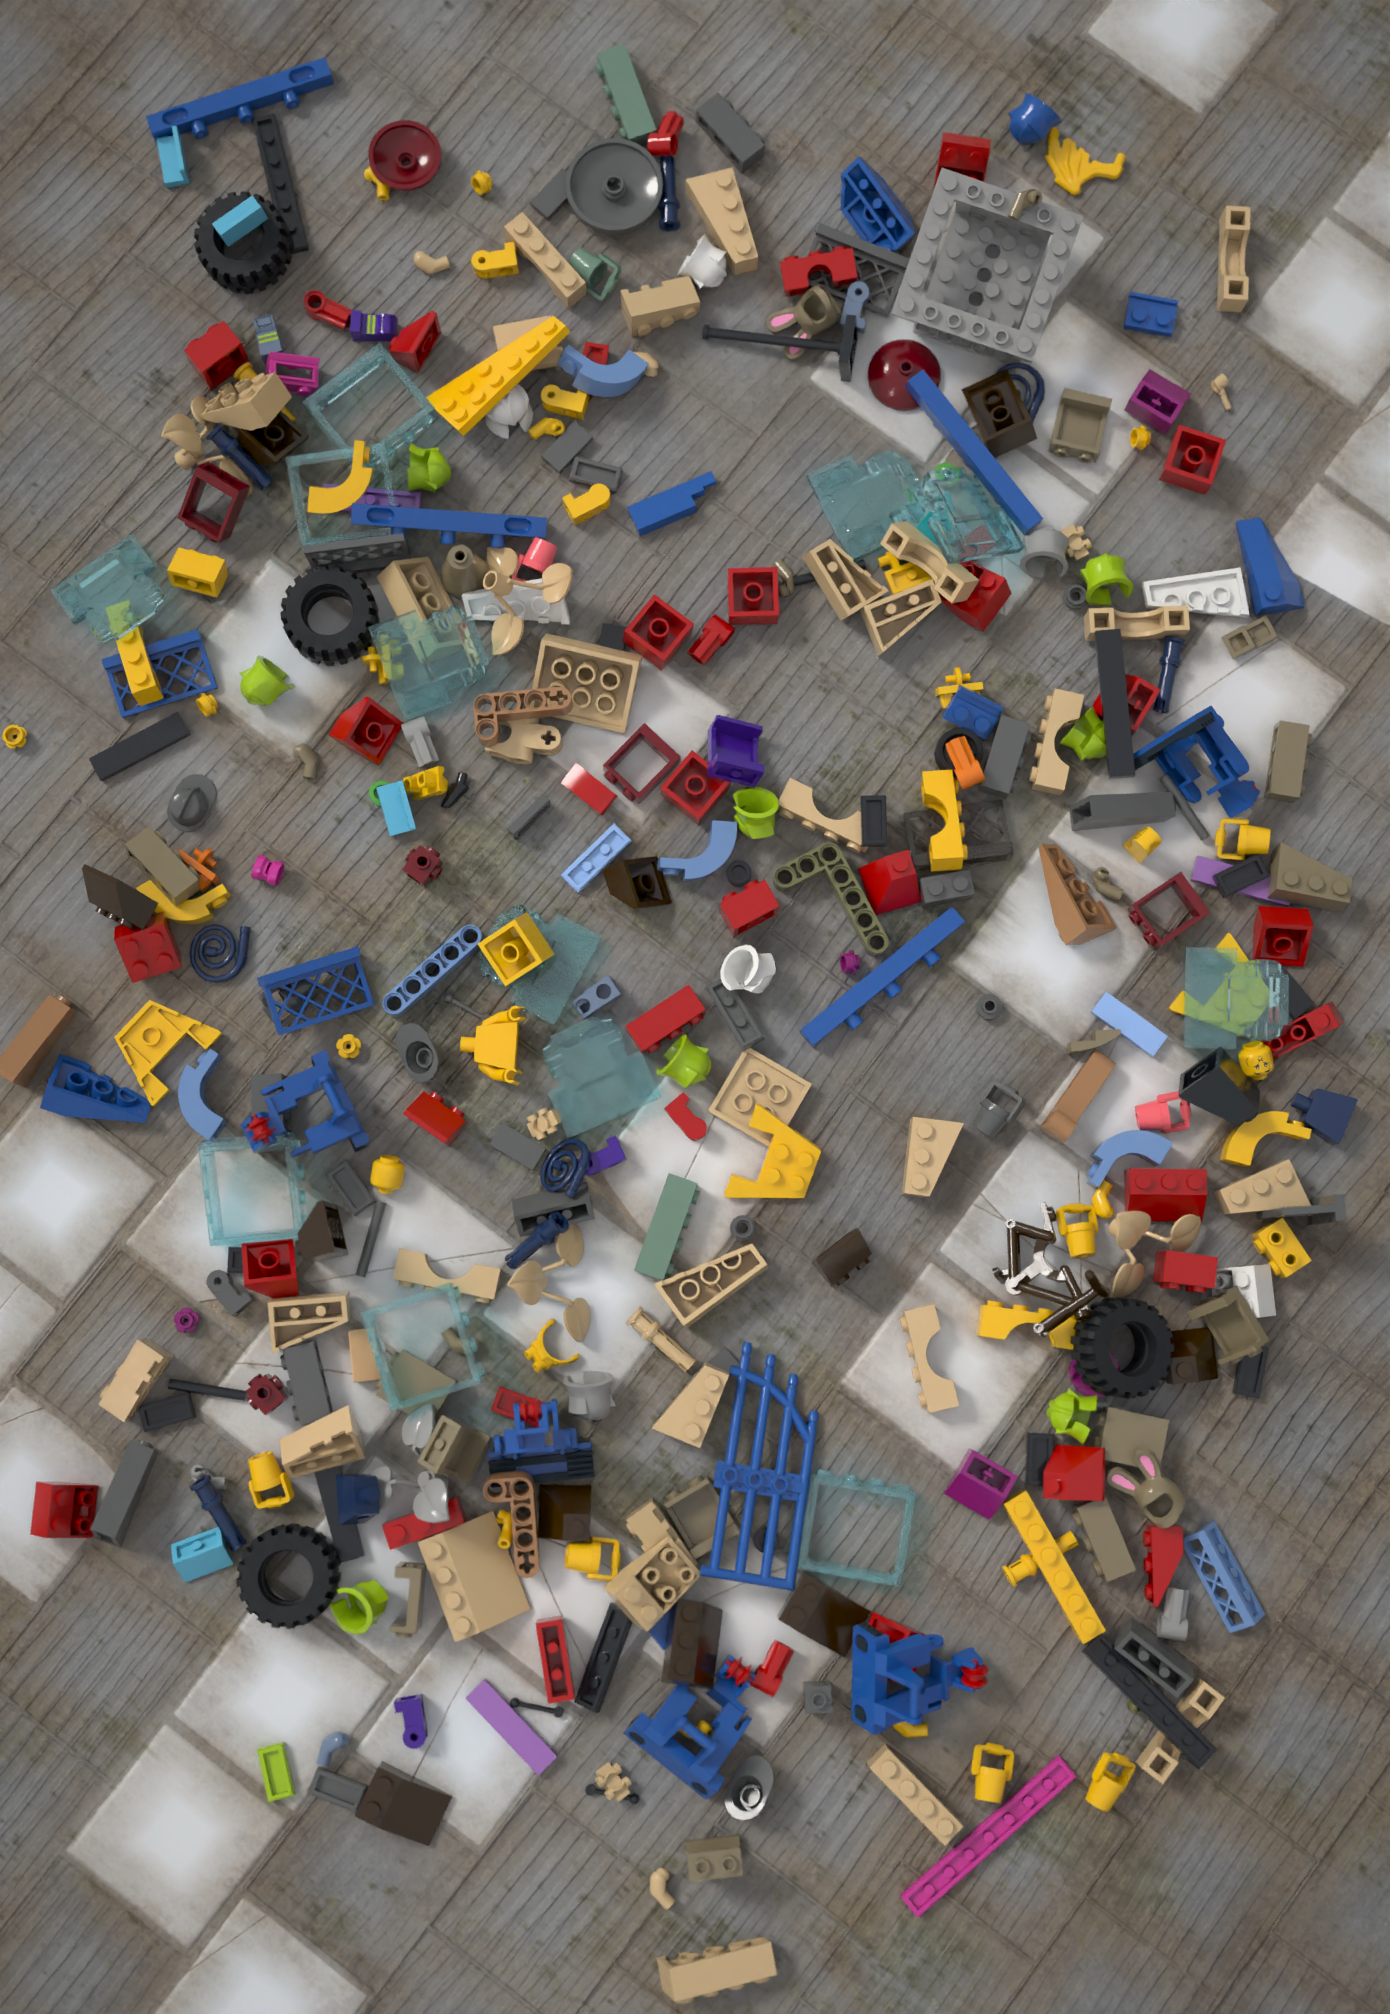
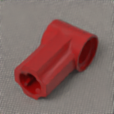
M667 111V114L662 118L657 133H650L647 146L648 152L652 156H675L677 154L678 136L684 125L682 116L678 115L675 111Z
M311 290L306 293L303 300L308 317L313 320L324 321L343 331L349 327L351 323V309L326 298L318 290ZM314 302L321 303V306L318 308L310 307Z
M714 614L703 628V633L688 650V654L692 659L703 666L708 663L720 646L723 647L735 632V628L717 614Z
M774 1639L763 1663L757 1667L754 1673L756 1676L750 1686L773 1698L781 1685L782 1675L794 1653V1649Z

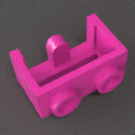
M270 351L266 360V375L276 372V365L285 366L289 370H296L297 368L310 370L311 379L278 375L288 392H294L303 397L315 395L318 389L320 358Z

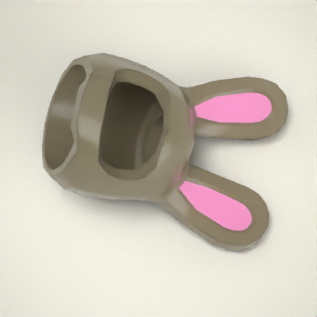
M816 285L801 297L795 307L770 314L766 320V327L771 332L778 333L799 323L801 330L794 337L813 339L818 333L833 326L840 319L842 311L832 295L823 286ZM784 347V353L790 360L801 358L807 350L804 348Z
M1139 1449L1134 1454V1461L1146 1479L1141 1481L1121 1467H1114L1107 1472L1106 1481L1112 1487L1132 1495L1145 1517L1159 1528L1172 1526L1186 1505L1185 1494L1170 1478L1162 1474L1155 1453L1149 1449ZM1172 1506L1171 1511L1166 1516L1161 1517Z

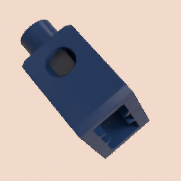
M1315 1089L1311 1091L1309 1098L1296 1093L1290 1106L1302 1111L1299 1122L1304 1123L1305 1128L1312 1129V1133L1327 1143L1336 1145L1340 1144L1358 1099L1323 1089Z
M362 1473L336 1475L339 1525L364 1524L379 1514L380 1490L378 1489L377 1476Z

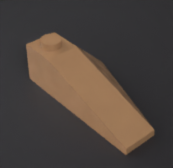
M1041 844L1039 852L1054 923L1059 931V937L1065 945H1081L1115 930L1116 926L1106 907L1100 900L1096 903L1088 892L1090 886L1075 876V867L1057 844Z

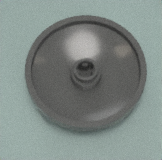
M621 138L602 139L587 145L572 160L566 174V196L574 215L590 229L604 234H625L642 227L656 213L663 193L662 174L654 157L641 145Z

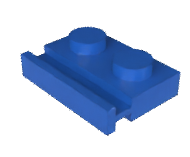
M1130 292L1123 329L1171 337L1178 300Z
M959 685L956 694L953 695L942 717L964 729L971 730L977 736L987 740L1004 707Z

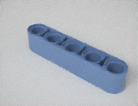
M471 924L462 927L386 994L382 1002L384 1010L392 1017H401L480 948L478 943L484 940L480 929ZM469 932H475L478 934V939L470 944L465 942V936ZM453 948L459 951L458 957L455 960H448L446 958L447 951ZM432 965L440 967V972L435 977L427 975V970ZM412 982H419L421 984L420 991L416 994L408 992V986ZM393 999H400L402 1002L400 1009L397 1011L389 1009V1003Z

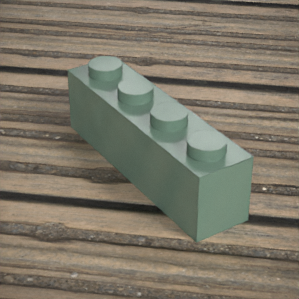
M625 44L598 52V63L595 64L596 73L599 79L603 78L604 95L607 100L611 99L613 106L610 108L614 121H619L621 126L618 129L620 138L635 142L642 147L646 146L650 133H657Z
M671 1173L668 1174L634 1271L662 1281L665 1276L670 1278L675 1263L671 1262L673 1252L679 1253L683 1238H680L679 1235L682 1228H688L692 1214L688 1213L690 1204L696 1205L701 1191L696 1189L698 1183Z

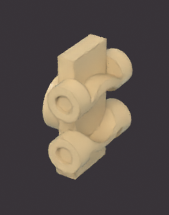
M1074 524L1060 530L1069 539L1066 550L1068 558L1073 557L1075 561H1078L1089 555L1087 549L1091 548L1092 545L1089 539L1082 541L1081 536L1085 535L1082 526L1075 528Z
M547 1107L538 1111L540 1117H537L536 1113L527 1117L530 1123L526 1125L533 1138L536 1137L539 1141L547 1137L546 1131L548 1135L557 1131L556 1125L561 1123V1117L556 1109L548 1111Z
M608 1762L595 1772L598 1776L595 1778V1781L599 1787L604 1786L607 1790L605 1795L608 1800L614 1799L618 1803L630 1794L628 1787L632 1784L627 1776L622 1779L618 1776L622 1772L619 1764L615 1763L611 1766Z

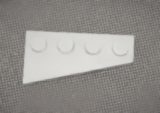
M1241 567L1142 583L1145 606L1148 609H1159L1163 606H1188L1189 612L1246 618L1250 615Z
M542 578L524 581L537 585L543 584ZM513 585L510 594L502 596L515 611L514 617H520L523 621H538V623H549L550 621L570 624L571 620L565 597L560 602L551 604L544 600L543 590ZM486 589L464 592L462 594L468 619L495 621L500 615L504 613L509 614V612L499 600L494 598L495 593Z

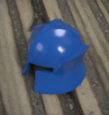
M1025 93L1020 106L1008 112L1011 119L1010 132L1014 139L1022 145H1029L1030 143L1042 140L1053 127L1062 123L1061 118L1052 108L1028 93Z

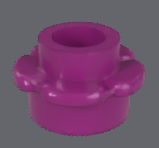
M849 950V953L841 954L840 966L843 973L854 975L856 970L860 968L859 955H854L853 950Z
M182 1308L174 1316L176 1329L181 1333L195 1331L199 1323V1315L193 1312L191 1308ZM185 1318H188V1323L184 1322Z

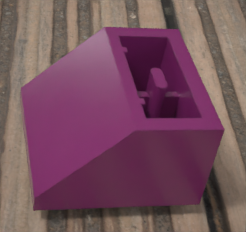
M1149 369L1130 397L1124 411L1166 435L1191 393Z
M968 1448L944 1494L990 1520L1005 1501L1018 1476L973 1449Z

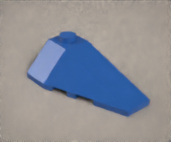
M1261 517L1236 521L1235 524L1255 617L1303 609L1304 602L1300 584Z
M59 1054L45 1089L40 1106L41 1109L69 1117L146 1122L151 1108L148 1099L127 1087L120 1088L111 1082V1077L106 1074L100 1076L92 1071V1066Z

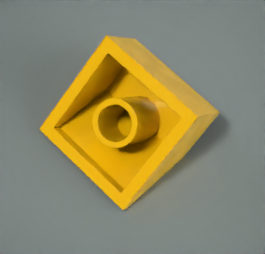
M528 912L512 920L478 943V946L505 986L555 955Z

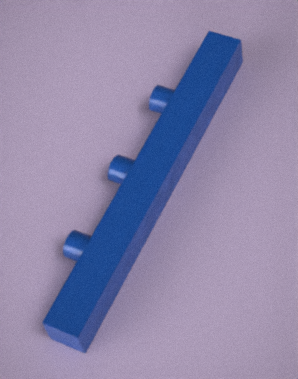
M324 57L148 115L146 119L156 143L157 138L173 136L172 126H177L180 135L192 131L195 138L201 139L208 135L206 126L236 116L239 117L241 123H250L251 119L254 118L252 111L281 101L285 102L287 108H295L300 104L299 95L333 85L334 83L326 58Z
M921 370L909 379L905 387L906 390L931 419L933 426L939 429L960 455L964 464L972 470L993 496L995 503L1001 506L1023 535L1036 528L1043 520V517L927 373Z
M352 503L350 524L391 527V535L403 533L405 539L406 529L441 531L440 543L455 544L456 532L489 534L490 547L505 548V536L546 538L547 518Z
M950 907L800 1030L802 1036L811 1047H814L843 1022L853 1031L864 1022L857 1014L861 1007L882 990L885 991L890 999L895 997L903 990L895 980L921 958L929 967L939 961L941 957L934 948L961 927L965 921L953 907Z

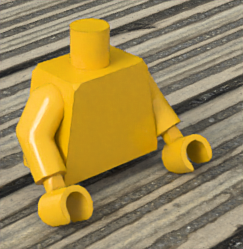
M513 1006L510 1010L492 1015L483 1020L480 1026L476 1027V1037H461L460 1052H474V1062L478 1064L481 1072L492 1080L508 1082L516 1086L520 1082L514 1081V1077L517 1073L522 1074V1071L516 1069L519 1024L514 1021H526V1017H519V1011L525 1009L523 1006Z

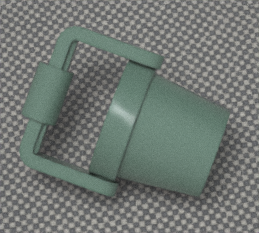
M583 248L577 249L568 262L586 282L587 292L598 300H607L610 293H613L622 271L621 266L607 255L599 253L596 256ZM609 264L614 268V271L609 276L603 293L600 294L593 288L603 279Z

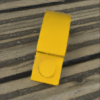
M354 440L352 470L343 484L333 488L309 486L307 512L322 514L338 512L351 506L352 503L357 502L364 495L374 473V468L364 467L365 462L370 460V447H366L367 441Z
M151 880L136 888L142 894L158 902L154 910L156 913L164 911L167 920L185 925L200 924L215 918L210 909L213 907L218 909L228 902L227 899L232 897L228 889L221 884L198 898L184 901L176 908Z
M1272 1111L1258 1114L1252 1121H1244L1232 1130L1224 1143L1220 1161L1242 1167L1250 1166L1255 1146L1263 1136L1278 1134L1305 1141L1310 1139L1312 1129L1305 1128V1124L1299 1121L1289 1120V1123H1287L1289 1116L1287 1112Z

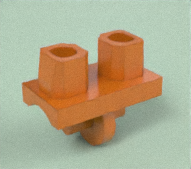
M196 848L193 855L198 858L197 861L179 849L178 852L183 858L182 862L188 868L191 866L198 872L200 876V891L202 893L212 883L214 885L219 883L221 879L205 867L208 865L211 868H215L217 862L212 859L214 854L212 849L207 848L202 852Z

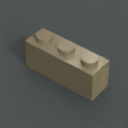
M1280 720L1274 726L1264 798L1294 803L1300 796H1303L1305 791V782L1302 781L1303 772L1307 771L1309 759L1305 757L1306 749L1310 747L1312 741V734L1309 733L1310 725Z
M148 826L125 844L126 854L177 908L200 890V876L193 867L190 866L188 868L182 862L183 858L176 849L171 850L166 845L167 842L160 832H154Z
M1106 1496L1105 1501H1083L1074 1505L1075 1513L1072 1514L1077 1528H1082L1085 1537L1082 1538V1542L1086 1551L1093 1554L1095 1562L1092 1563L1097 1577H1102L1103 1580L1109 1582L1136 1571Z

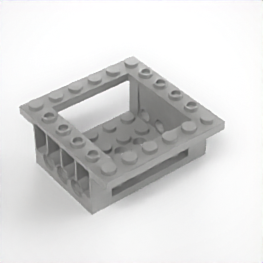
M941 168L891 315L913 322V332L987 358L1005 363L1009 355L1032 363L1084 216L1040 202L1038 205L1023 209L1019 221L1013 220L1007 215L1018 193ZM956 202L955 213L925 298L921 297L953 203ZM1050 235H1053L1041 271L1039 273L1035 288L1033 290L1030 302L1028 304L1024 319L1022 321L1020 330H1018L1017 328L1019 326L1023 311L1025 309L1028 297L1030 295ZM990 246H996L1000 251L999 256L995 259H991L986 255V249ZM988 270L991 273V279L985 283L979 281L977 278L979 271ZM974 293L980 294L983 298V302L979 306H973L969 302V297Z

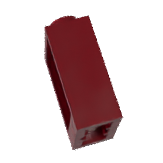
M209 461L196 466L177 518L185 522L188 528L198 530L205 534L207 539L220 543L231 537L250 486ZM206 483L232 497L222 526L196 511Z
M644 723L603 764V771L605 772L603 776L612 785L617 783L623 789L622 794L630 802L635 800L640 804L681 762V756ZM643 740L667 764L638 792L614 768Z
M1182 872L1151 891L1127 909L1131 922L1135 926L1139 925L1144 932L1143 938L1145 942L1156 950L1210 913ZM1172 887L1192 915V918L1160 939L1139 908Z

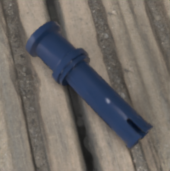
M661 156L659 162L663 180V193L658 207L661 211L659 228L663 231L671 232L681 227V222L678 220L680 203L676 198L675 158L672 156Z
M222 422L205 437L221 450L223 456H229L261 490L273 480L239 446V440L233 438L223 428Z
M1165 636L1163 638L1165 647L1163 657L1159 659V663L1162 666L1158 685L1160 692L1156 697L1153 711L1159 712L1161 710V713L1164 714L1169 713L1176 669L1181 666V650L1186 640L1174 636Z
M559 1212L551 1213L549 1219L544 1224L541 1223L535 1227L534 1233L510 1254L506 1255L505 1261L511 1259L506 1263L507 1266L511 1269H517L519 1265L543 1245H551L557 1235L565 1233L569 1229L567 1219Z
M210 1474L205 1475L192 1483L189 1488L191 1491H195L202 1502L201 1508L209 1511L230 1545L231 1550L236 1551L242 1548V1545H245L247 1541L223 1505V1495L216 1491L211 1482L212 1477Z

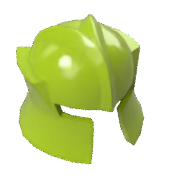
M411 443L408 451L410 453V468H407L408 492L425 489L436 494L438 488L449 482L451 478L450 469L452 467L448 464L444 455L439 452V447L423 449Z
M1104 552L1101 556L1090 559L1085 569L1080 570V575L1087 584L1086 600L1092 605L1111 606L1109 589H1099L1102 585L1119 583L1118 585L1122 593L1127 598L1134 589L1133 583L1126 576L1125 560L1119 556L1108 555Z
M260 655L257 656L251 668L239 673L243 677L240 682L241 693L247 699V702L252 705L269 706L280 695L296 687L294 684H288L283 681L288 675L270 660Z
M1094 707L1086 711L1060 742V744L1072 748L1080 761L1085 758L1099 759L1106 755L1103 721L1097 716Z
M757 786L736 791L733 794L736 806L733 808L737 813L734 819L737 822L738 830L747 837H751V839L766 838L774 835L775 815L779 808L776 795L765 788Z
M686 1034L681 1035L663 1055L669 1063L663 1069L657 1068L656 1074L669 1077L684 1088L706 1080V1076L711 1069V1060L706 1054L709 1049L696 1046L689 1040Z
M1068 1388L1066 1393H1061L1055 1399L1050 1400L1046 1414L1050 1419L1052 1427L1056 1430L1055 1434L1070 1435L1083 1445L1091 1430L1087 1427L1091 1411H1096L1097 1395L1081 1396Z
M375 1579L364 1581L352 1587L337 1589L339 1594L348 1593L351 1608L348 1607L346 1598H342L330 1603V1609L334 1619L344 1631L356 1635L363 1634L371 1624H377V1619L386 1610L389 1597L384 1588Z

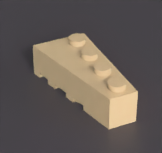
M733 168L685 179V193L694 204L697 214L704 221L710 236L714 238L719 249L726 251L724 255L726 263L733 275L757 270L758 254Z
M749 1244L720 1258L698 1265V1267L686 1272L676 1274L669 1279L659 1281L654 1286L687 1329L769 1267L754 1245Z
M758 1937L729 1943V1949L726 1950L722 1946H712L705 1948L703 1954L700 1955L687 1951L679 1953L678 1959L667 1961L666 1956L657 1957L662 1990L674 2002L685 2004L693 2001V1997L715 1996L722 1989H741L744 1987V1983L752 1981L754 1983L767 1982L770 1976L777 1975L771 1942L765 1937Z

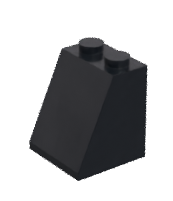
M1221 1046L1180 1075L1178 1096L1181 1099L1238 1126L1244 1121H1252L1258 1115L1260 1090Z

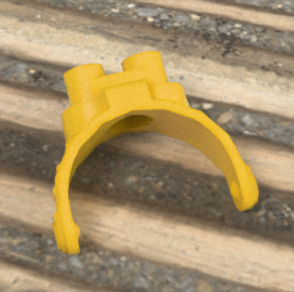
M555 1319L549 1320L541 1328L537 1338L530 1344V1348L524 1351L525 1357L528 1360L532 1359L534 1362L532 1366L536 1372H540L542 1369L548 1370L554 1366L567 1365L579 1359V1354H576L568 1360H558L546 1352L543 1345V1335L547 1327L552 1326L556 1322Z

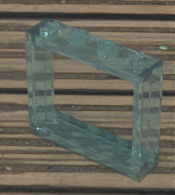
M381 343L377 344L303 401L306 412L352 466L353 451L321 414V411L385 363L423 409L370 449V460L365 462L364 467H372L374 470L380 461L384 458L389 459L396 453L397 448L402 444L410 443L423 428L428 429L430 423L437 418L435 408Z
M387 443L366 445V447H370V456L380 455L388 505L397 507ZM354 447L286 457L301 548L306 545L391 535V527L310 539L298 466L353 459Z
M295 1132L286 1133L284 1136H281V1134L276 1136L277 1143L271 1145H285L294 1228L224 1235L214 1152L248 1149L251 1146L246 1137L203 1140L198 1145L210 1246L298 1238L297 1233L306 1221L308 1214L304 1215L303 1205L307 1204L306 1190L301 1189L300 1180L304 1179L303 1165L298 1164V1156L292 1158L290 1154L291 1151L301 1146L299 1139L295 1137Z
M447 1283L360 1311L390 1412L483 1383L482 1377L486 1376L482 1362L476 1361L474 1352L478 1351L474 1336L469 1337L466 1328L470 1326L469 1318L466 1311L461 1312L459 1302L463 1301L458 1286H453V1283ZM447 1293L472 1378L401 1401L376 1316Z
M818 1469V1473L811 1472L797 1569L901 1587L916 1492L910 1490V1485L895 1483L894 1487L885 1486V1481L869 1478L868 1483L858 1481L859 1476L844 1473L843 1478L834 1477L833 1471ZM819 1483L905 1498L894 1572L807 1557Z

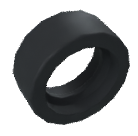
M955 728L945 732L938 740L934 752L935 762L939 769L952 770L954 778H957L954 771L955 766L949 764L945 758V744L957 737L965 736L967 742L973 748V756L975 760H978L979 764L983 756V746L979 737L971 730L964 728Z

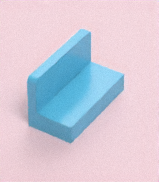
M172 126L173 136L157 138L166 188L190 184L183 141L177 126Z
M252 195L216 220L212 225L229 247L265 222L268 217Z
M403 781L376 787L389 836L415 830L416 827Z
M218 1527L171 1544L173 1565L184 1582L233 1565V1559L226 1549L225 1537Z

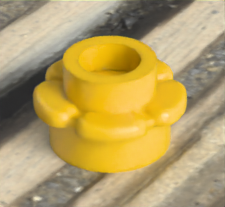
M478 170L471 177L472 187L477 194H488L491 191L493 182L488 173Z
M1141 425L1140 428L1134 427L1130 434V444L1132 447L1143 450L1149 445L1151 433L1146 431V426Z
M201 693V697L196 699L198 708L206 717L211 714L215 715L217 713L216 708L218 707L217 701L211 694L207 696L205 693Z
M16 724L6 727L2 735L6 746L11 749L22 747L27 741V731Z
M352 1034L344 1035L336 1043V1048L339 1050L338 1054L344 1059L357 1057L360 1053L361 1041ZM348 1044L351 1045V1048H350V1049H347V1048H346V1046H347Z

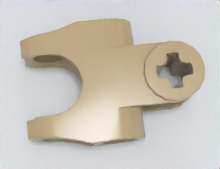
M539 718L499 721L500 724L506 725L511 729L509 739L491 747L485 746L486 754L504 759L510 763L528 765L532 764L533 754L554 756L561 751L563 743L558 729L553 726L538 724ZM549 737H553L554 741H551L550 745H546L545 741H548Z

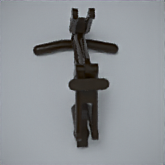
M1042 1202L1040 1205L1045 1219L1043 1229L1013 1219L1006 1221L1008 1269L1001 1271L998 1267L993 1268V1274L1001 1284L1005 1283V1288L1011 1295L1017 1296L1026 1293L1063 1305L1040 1323L1034 1325V1331L1040 1337H1046L1049 1332L1073 1315L1076 1321L1090 1318L1089 1302L1097 1296L1107 1298L1111 1292L1101 1284L1092 1270L1085 1272V1278L1091 1288L1082 1293L1067 1265H1062L1059 1271L1053 1270L1047 1265L1044 1252L1046 1246L1054 1244L1057 1240L1052 1223L1057 1221L1054 1208L1052 1206L1048 1207L1046 1202ZM1020 1235L1036 1239L1033 1250L1034 1262L1022 1272ZM1039 1274H1042L1047 1279L1055 1282H1065L1072 1297L1028 1283Z

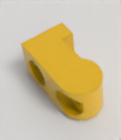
M514 242L504 243L505 250L492 252L479 250L475 252L471 260L475 274L482 279L519 274Z
M547 385L541 391V400L543 407L548 412L584 420L589 402V394L580 390L577 393L561 390L556 385Z
M595 484L590 488L589 492L575 499L571 493L562 497L563 506L574 526L609 507L610 492L607 486Z
M1147 826L1143 830L1139 829L1122 846L1138 863H1141L1162 843V840L1152 828Z

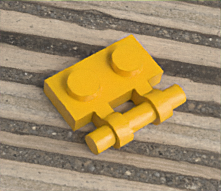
M889 551L885 553V556L877 558L880 568L886 565L891 566L890 570L884 572V577L892 595L933 579L925 570L911 562L900 566L899 560L902 559H898Z

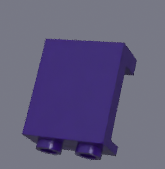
M716 715L708 729V776L755 788L764 774V765L758 763V738L763 732V727Z

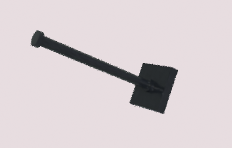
M846 314L843 338L839 342L710 328V325L706 324L703 326L702 339L717 338L838 352V355H840L839 369L841 381L851 382L858 341L856 315Z

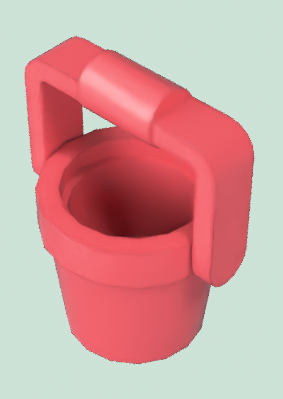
M535 537L525 557L519 554L517 570L510 578L522 582L528 581L516 577L521 564L543 574L549 566L553 565L557 546Z
M1179 1091L1160 1094L1157 1096V1100L1135 1106V1115L1138 1129H1161L1162 1133L1186 1130L1190 1127V1103L1181 1099L1178 1096ZM1181 1099L1180 1111L1183 1122L1171 1124L1167 1101Z

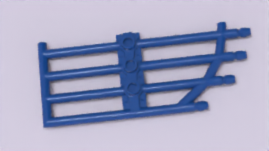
M744 1342L739 1367L734 1365L730 1367V1375L738 1378L725 1462L717 1461L714 1472L713 1487L721 1488L710 1564L709 1566L701 1565L699 1574L705 1577L794 1591L817 1432L816 1423L819 1418L818 1411H810L808 1416L809 1424L806 1425L795 1405L798 1375L790 1374L788 1379L789 1386L786 1394H784L773 1383L774 1366L776 1363L775 1355H767L765 1361L766 1368H764V1375L762 1377L749 1371L752 1343ZM747 1381L762 1387L750 1466L735 1464ZM771 1395L784 1407L775 1470L760 1468ZM792 1421L805 1443L800 1475L785 1472ZM731 1490L746 1492L735 1570L720 1568ZM756 1494L771 1497L760 1575L745 1572ZM781 1499L796 1501L785 1579L770 1576Z

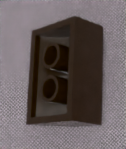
M84 864L82 871L88 900L97 906L95 911L131 930L133 926L143 930L158 902L121 880Z
M681 1598L673 1604L670 1609L661 1682L713 1690L722 1609L704 1602Z

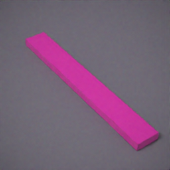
M1057 1755L902 1892L900 1897L919 1918L1077 1776L1061 1757Z

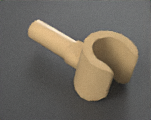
M1221 374L1211 382V389L1219 394L1225 409L1229 410L1232 407L1224 390L1229 385V381L1224 374Z

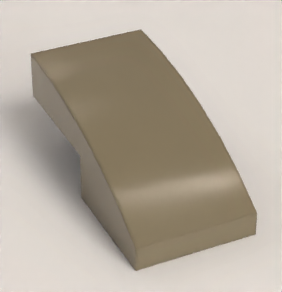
M1267 615L1221 638L1232 659H1235L1275 640L1278 636Z
M1121 1029L1095 1030L1091 1033L1092 1041H1071L1067 1044V1054L1082 1053L1101 1047L1121 1035Z

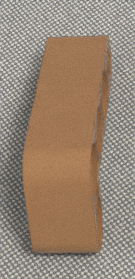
M564 687L481 694L476 697L473 704L476 735L482 745L491 747L500 740L499 721L567 715L573 709L571 693ZM547 698H550V707H548ZM559 698H564L563 705H558ZM535 699L542 701V705L538 708L530 707V703ZM513 701L517 703V707L514 710L505 709V705L508 702ZM482 705H492V709L489 712L483 713L480 711ZM486 728L494 729V733L490 737L482 736V732Z
M1094 1049L1039 1129L1060 1144L1065 1142L1076 1128L1077 1121L1108 1078L1116 1063Z
M526 1471L493 1473L485 1480L484 1496L490 1502H510L515 1569L519 1576L523 1578L533 1577L538 1571L540 1560L533 1477ZM525 1481L529 1487L521 1491L515 1487V1483ZM494 1482L499 1483L503 1489L495 1493L489 1489V1485ZM524 1506L529 1508L531 1513L528 1516H521L517 1513V1509ZM527 1532L531 1534L532 1540L523 1542L520 1540L519 1535ZM525 1552H529L530 1567H526L524 1562Z

